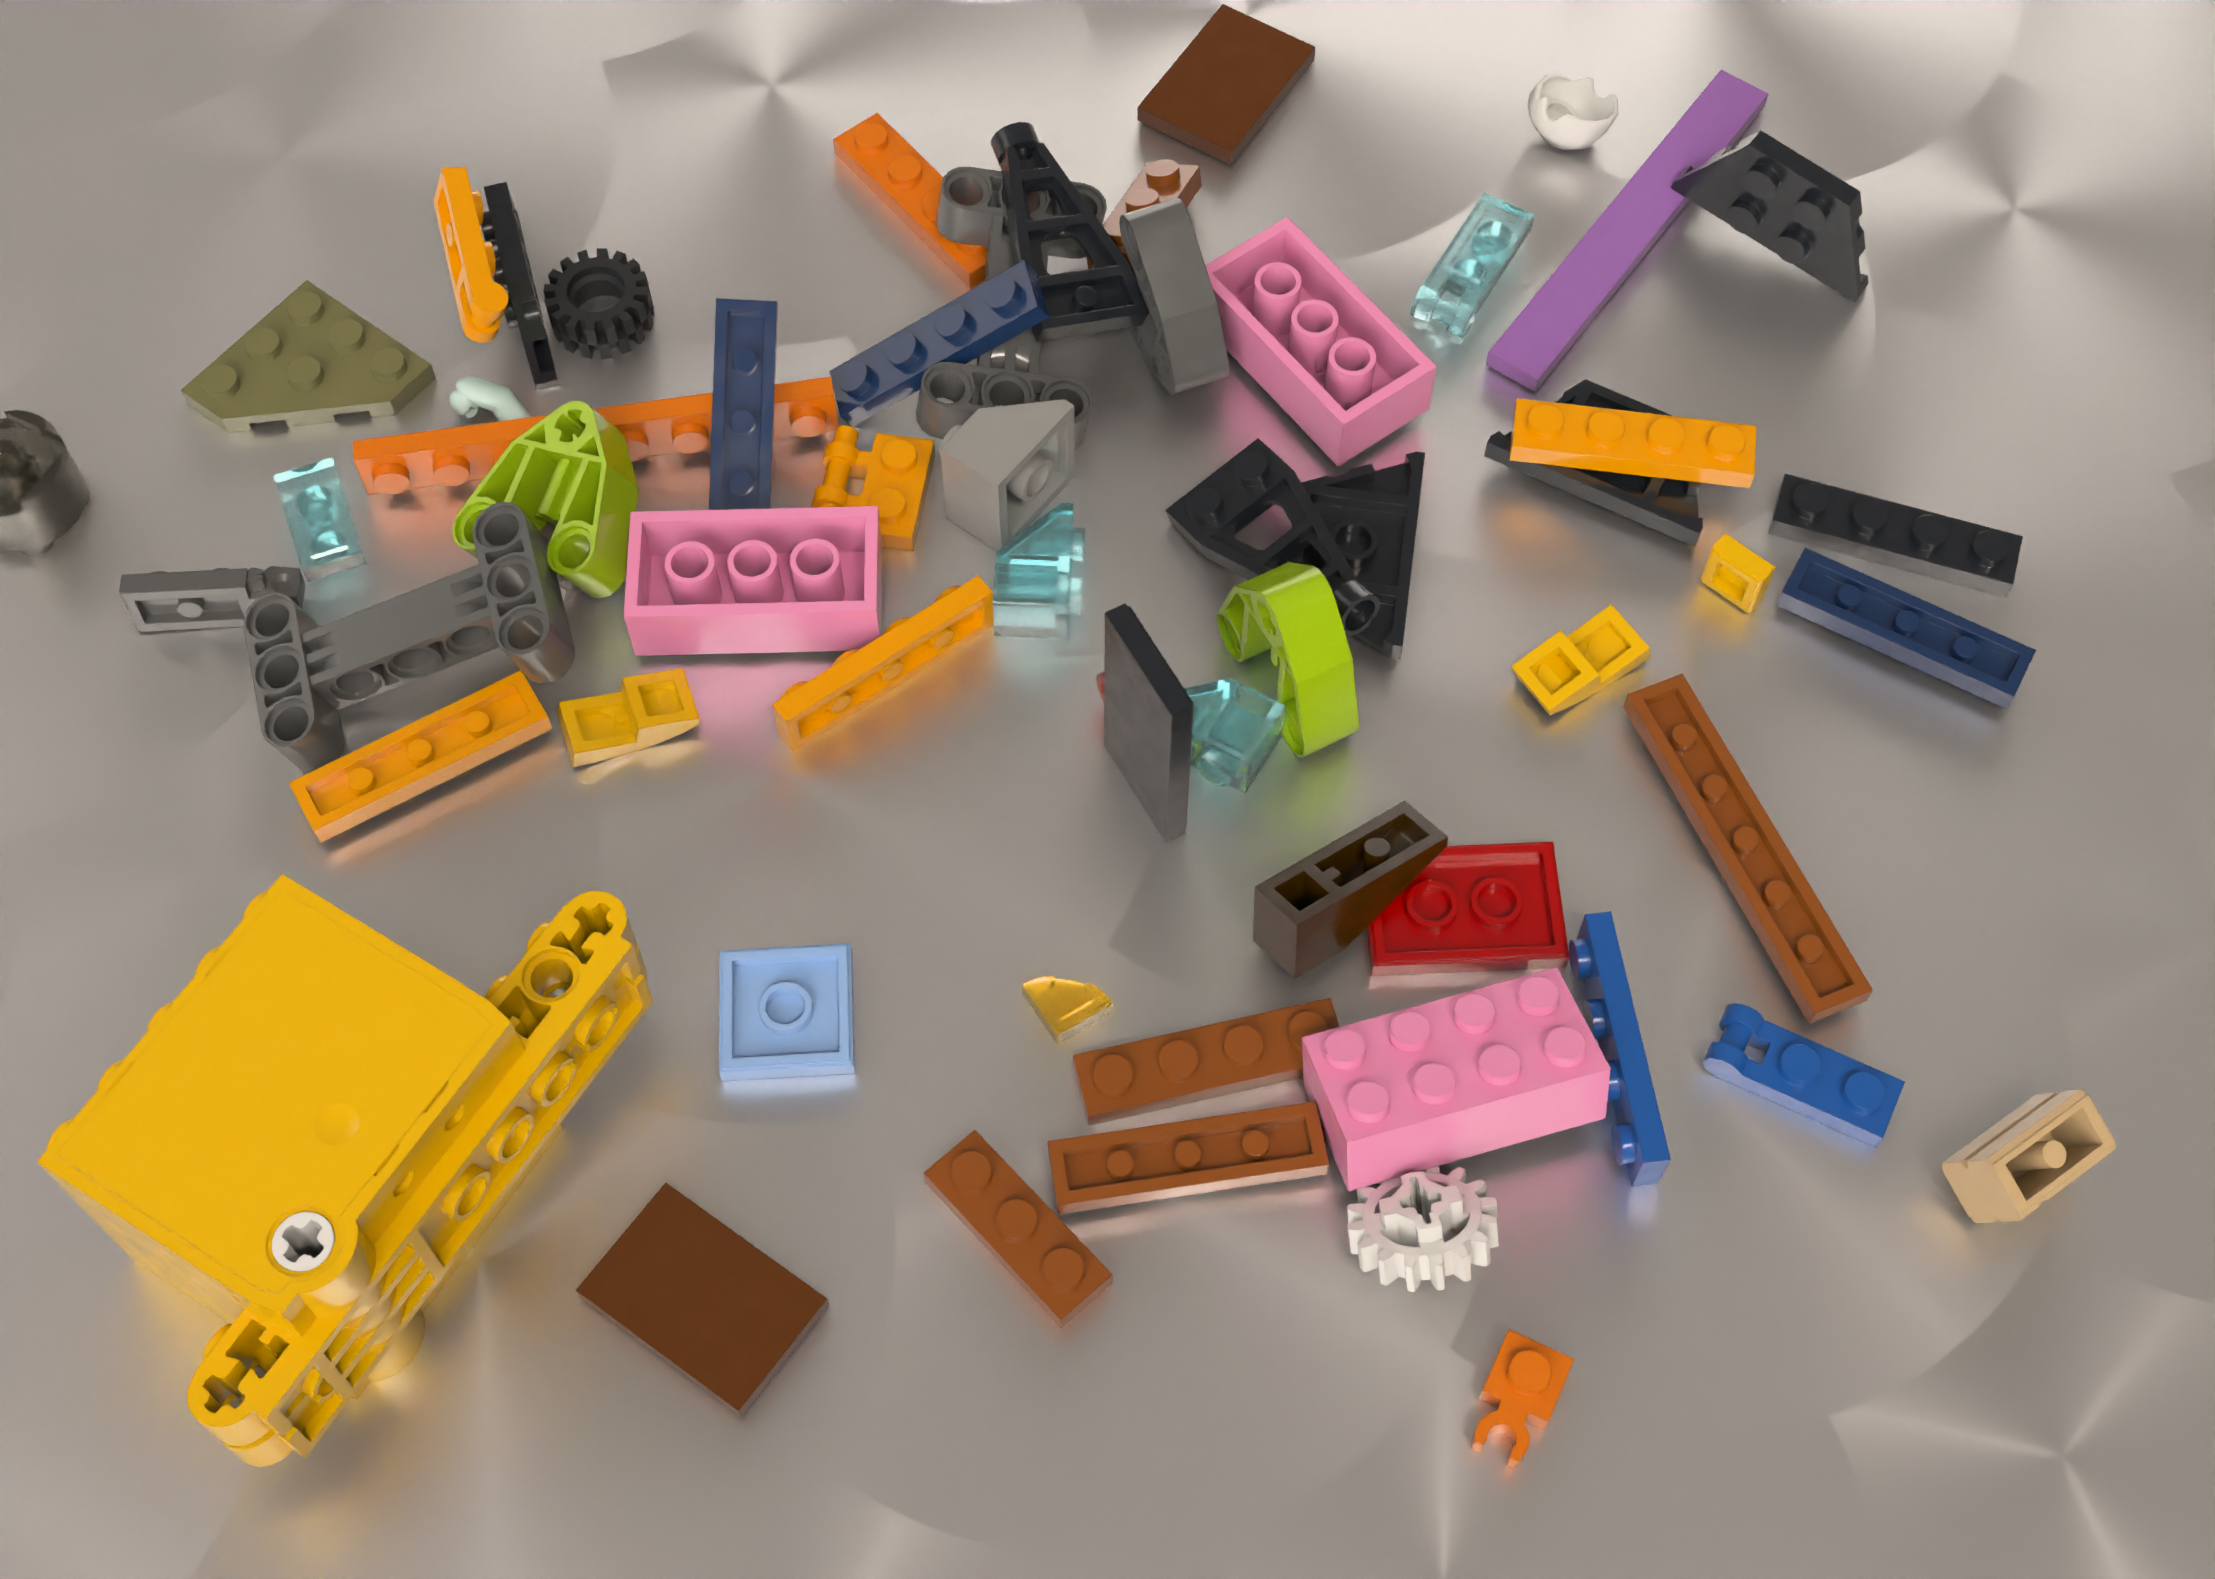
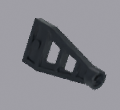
M1016 122L1001 128L992 137L991 146L1002 171L1013 266L1025 260L1036 271L1049 314V318L1031 327L1036 342L1141 326L1149 311L1128 261L1045 144L1040 143L1033 125L1027 122ZM1050 190L1065 216L1033 220L1030 216L1025 193ZM1072 238L1080 245L1091 261L1092 269L1050 275L1043 265L1041 242Z
M1259 438L1165 510L1171 524L1206 558L1247 580L1288 563L1309 545L1313 546L1327 564L1320 571L1332 589L1346 636H1353L1365 630L1378 614L1380 608L1379 598L1356 578L1295 471ZM1274 504L1283 508L1292 524V529L1265 550L1255 549L1235 537L1238 532Z

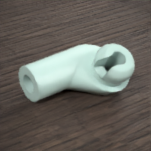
M473 375L457 381V389L449 395V404L453 410L460 415L465 414L467 417L475 416L479 412L480 407L493 412L498 421L532 417L509 386Z

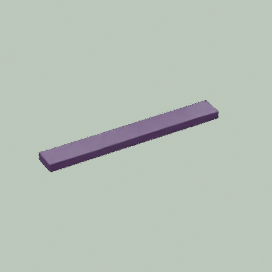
M1720 70L1490 349L1486 365L1535 392L1688 203L1689 199L1671 189L1675 179L1684 168L1691 165L1695 169L1705 164L1714 153L1726 147H1733L1765 107L1768 93Z

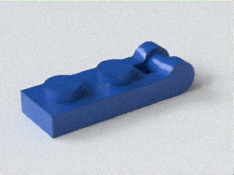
M1737 1003L1726 1006L1719 1022V1027L1723 1033L1719 1042L1710 1044L1703 1060V1066L1708 1072L1877 1148L1885 1135L1905 1081L1764 1020L1759 1012L1749 1006ZM1747 1045L1765 1052L1761 1064L1748 1059L1744 1053Z

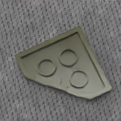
M306 280L181 389V392L189 406L227 433L252 431L253 423L285 420L287 426L292 427L336 422V414L369 411L371 418L395 416L436 377L429 362Z

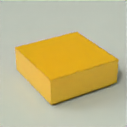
M1725 533L1712 546L1701 581L1745 612L1751 613L1763 600L1776 567Z

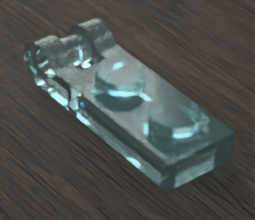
M1483 193L1418 291L1413 301L1410 315L1426 323L1430 319H1434L1447 325L1446 331L1463 339L1469 332L1476 314L1531 231L1535 214ZM1447 291L1461 298L1455 304L1441 297Z

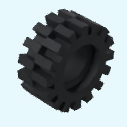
M597 248V257L589 258L587 250L577 252L579 262L573 263L569 257L560 261L563 273L552 269L548 275L550 284H544L543 293L554 335L559 343L564 342L566 350L574 354L580 348L582 357L592 359L594 350H600L601 358L609 359L612 358L610 349L618 347L623 355L631 351L629 340H633L638 345L645 340L644 330L651 331L653 326L654 306L646 274L644 271L641 272L640 264L634 258L627 262L626 254L616 251L613 258L610 259L607 248ZM597 296H614L620 299L613 307L600 312H587L578 309L584 302Z

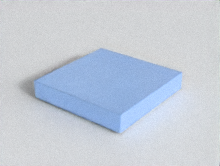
M851 943L719 951V1074L722 1081L855 1074L853 952Z

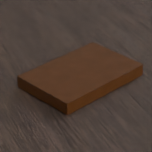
M1222 4L1137 108V121L1232 165L1313 63L1315 46Z
M667 1183L661 1187L576 1289L580 1299L741 1418L829 1307L828 1299Z

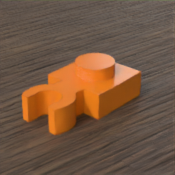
M1508 1329L1479 1397V1400L1497 1407V1411L1485 1415L1479 1421L1472 1436V1449L1480 1453L1489 1434L1493 1432L1504 1433L1512 1442V1451L1508 1456L1506 1465L1513 1469L1517 1467L1529 1447V1432L1525 1422L1527 1421L1545 1430L1574 1359Z

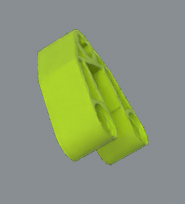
M570 401L563 404L509 444L454 519L452 527L454 541L459 547L477 558L473 540V525L476 518L484 509L500 502L514 503L522 509L539 531H541L542 527H545L547 522L556 526L546 553L547 562L554 572L592 598H604L612 595L620 588L626 578L630 512H636L639 493L626 438L618 428L589 404L583 401Z
M1288 562L1234 586L1216 615L1219 633L1227 650L1238 662H1243L1271 649L1270 658L1272 663L1276 667L1280 666L1277 685V720L1283 737L1293 753L1303 758L1357 733L1359 730V717L1353 658L1334 594L1322 572L1315 566Z

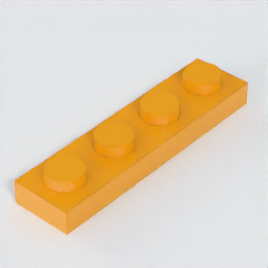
M1517 398L1513 412L1509 460L1750 488L1755 475L1756 425Z
M979 575L962 586H952L943 591L933 604L911 618L903 617L893 622L882 636L861 649H852L843 653L836 659L832 667L810 681H801L789 687L780 699L772 704L780 738L793 753L994 626L993 591Z
M520 670L289 782V785L316 837L322 843L551 730L552 726L548 715Z

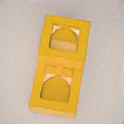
M1611 604L1568 636L1560 630L1513 664L1511 668L1512 672L1549 715H1553L1599 692L1650 658V647Z
M683 668L623 677L620 692L561 701L558 704L557 713L573 767L620 757L648 748L698 726L700 721Z

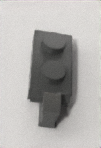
M270 566L265 571L253 567L249 570L248 568H217L213 570L183 572L156 571L145 574L122 575L119 593L136 630L139 632L243 627L244 616L248 607L256 599L268 593H283L303 610L305 582L300 568Z

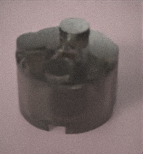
M3 411L7 418L0 419V550L21 551L28 556H38L49 551L54 545L55 540L69 531L77 522L84 507L90 500V490L68 448L49 421L27 411Z

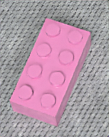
M1288 217L1205 265L1218 305L1226 350L1338 467L1429 410L1437 366Z
M878 506L630 512L624 620L635 656L849 651L861 649L882 636L883 542Z
M1557 967L1302 1037L1304 1089L1309 1101H1316L1323 1134L1348 1191L1606 1118L1611 1068Z

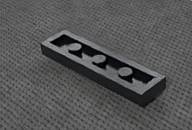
M1786 473L1778 491L1768 530L1770 535L2005 598L2014 583L2023 536Z

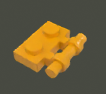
M838 426L833 442H829L825 448L822 465L826 472L823 484L815 489L811 508L878 506L883 547L914 551L935 458L934 440L876 433L872 451H862L856 448L859 436L858 431L851 426ZM849 477L865 479L861 495L848 494L845 491Z

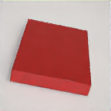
M1553 841L1447 846L1366 928L1371 976L1566 968L1570 957Z

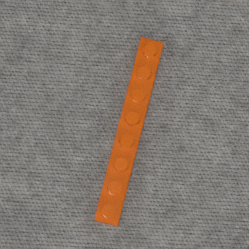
M832 377L775 384L773 440L797 436L814 437L821 433L836 431L839 425ZM713 392L594 408L622 432L626 438L631 462L641 460L644 457L679 452L697 453L703 449L711 448ZM548 415L353 441V461L368 495L379 493L398 494L408 489L438 485L457 486L467 481L484 479L509 444Z

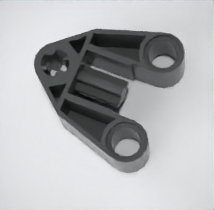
M1176 197L1122 214L1119 219L1122 241L1135 273L1133 275L1149 311L1141 326L1129 327L1128 329L1146 365L1171 395L1227 378L1230 368L1218 305L1196 234L1184 203L1180 198Z

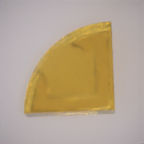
M1044 976L1022 984L1023 996L1057 1045L1113 1012V1002L1102 990L1089 983L1084 985L1071 980L1055 979V976Z

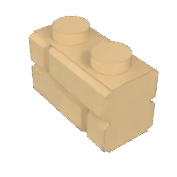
M2082 1089L2062 1091L2059 1094L2056 1092L2036 1094L1941 1163L1942 1171L1968 1217L1975 1223L1996 1222L1998 1219L2001 1222L2021 1221L2040 1207L2042 1200L2052 1198L2116 1150V1142L2090 1096Z

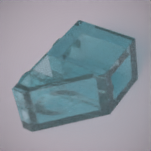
M1061 502L996 551L992 602L995 636L1068 639L1069 615L1081 616L1082 579L1072 578V564H1084L1085 528L1074 527V503Z
M1231 678L1184 688L1194 703L1190 766L1198 769L1199 773L1209 782L1222 787L1230 785L1246 794L1282 738L1286 706Z

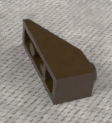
M1406 801L1399 803L1255 886L1253 941L1294 979L1298 978L1345 950L1447 847L1448 836Z

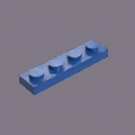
M1609 911L1585 914L1577 938L1570 940L1569 960L1574 978L1583 979L1588 1000L1583 1002V1017L1594 1038L1598 1040L1599 1047L1611 1068L1608 1101H1612L1617 1124H1613L1611 1129L1614 1156L1619 1165L1627 1164L1632 1187L1658 1184L1671 1158L1612 913Z

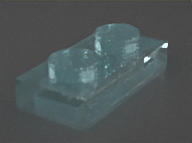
M332 457L273 475L299 563L307 582L367 564L340 475Z

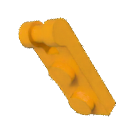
M442 167L433 203L462 329L465 335L475 342H490L498 333L501 317L508 304V294L500 284L492 280L496 266L495 253L492 243L490 241H483L480 229L483 223L482 197L478 190H471L466 167Z

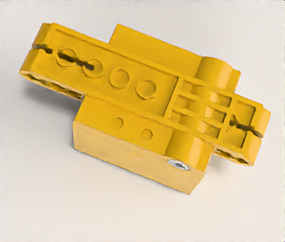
M281 874L268 891L261 892L253 898L244 912L242 921L223 944L211 949L202 958L194 978L176 999L162 1006L154 1014L147 1027V1033L123 1060L115 1062L106 1070L99 1081L97 1091L77 1115L63 1122L54 1131L48 1141L47 1150L37 1160V1163L134 1261L229 1323L221 1327L207 1343L203 1352V1361L196 1369L189 1384L187 1403L195 1419L240 1460L252 1466H269L283 1460L292 1450L306 1458L351 1398L358 1400L371 1381L389 1378L400 1372L413 1360L424 1339V1311L563 1130L560 1123L653 1002L647 985L646 966L626 910L617 897L607 892L588 891L576 896L562 907L551 922L545 921L537 927L527 943L526 954L509 975L499 977L490 986L485 997H482L450 975Z

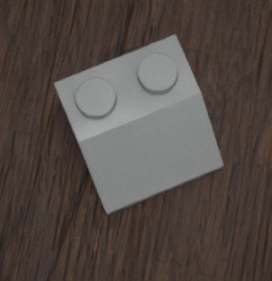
M1062 399L979 408L963 425L958 424L951 428L944 437L939 451L946 519L995 551L1003 554L1075 477L1074 405Z

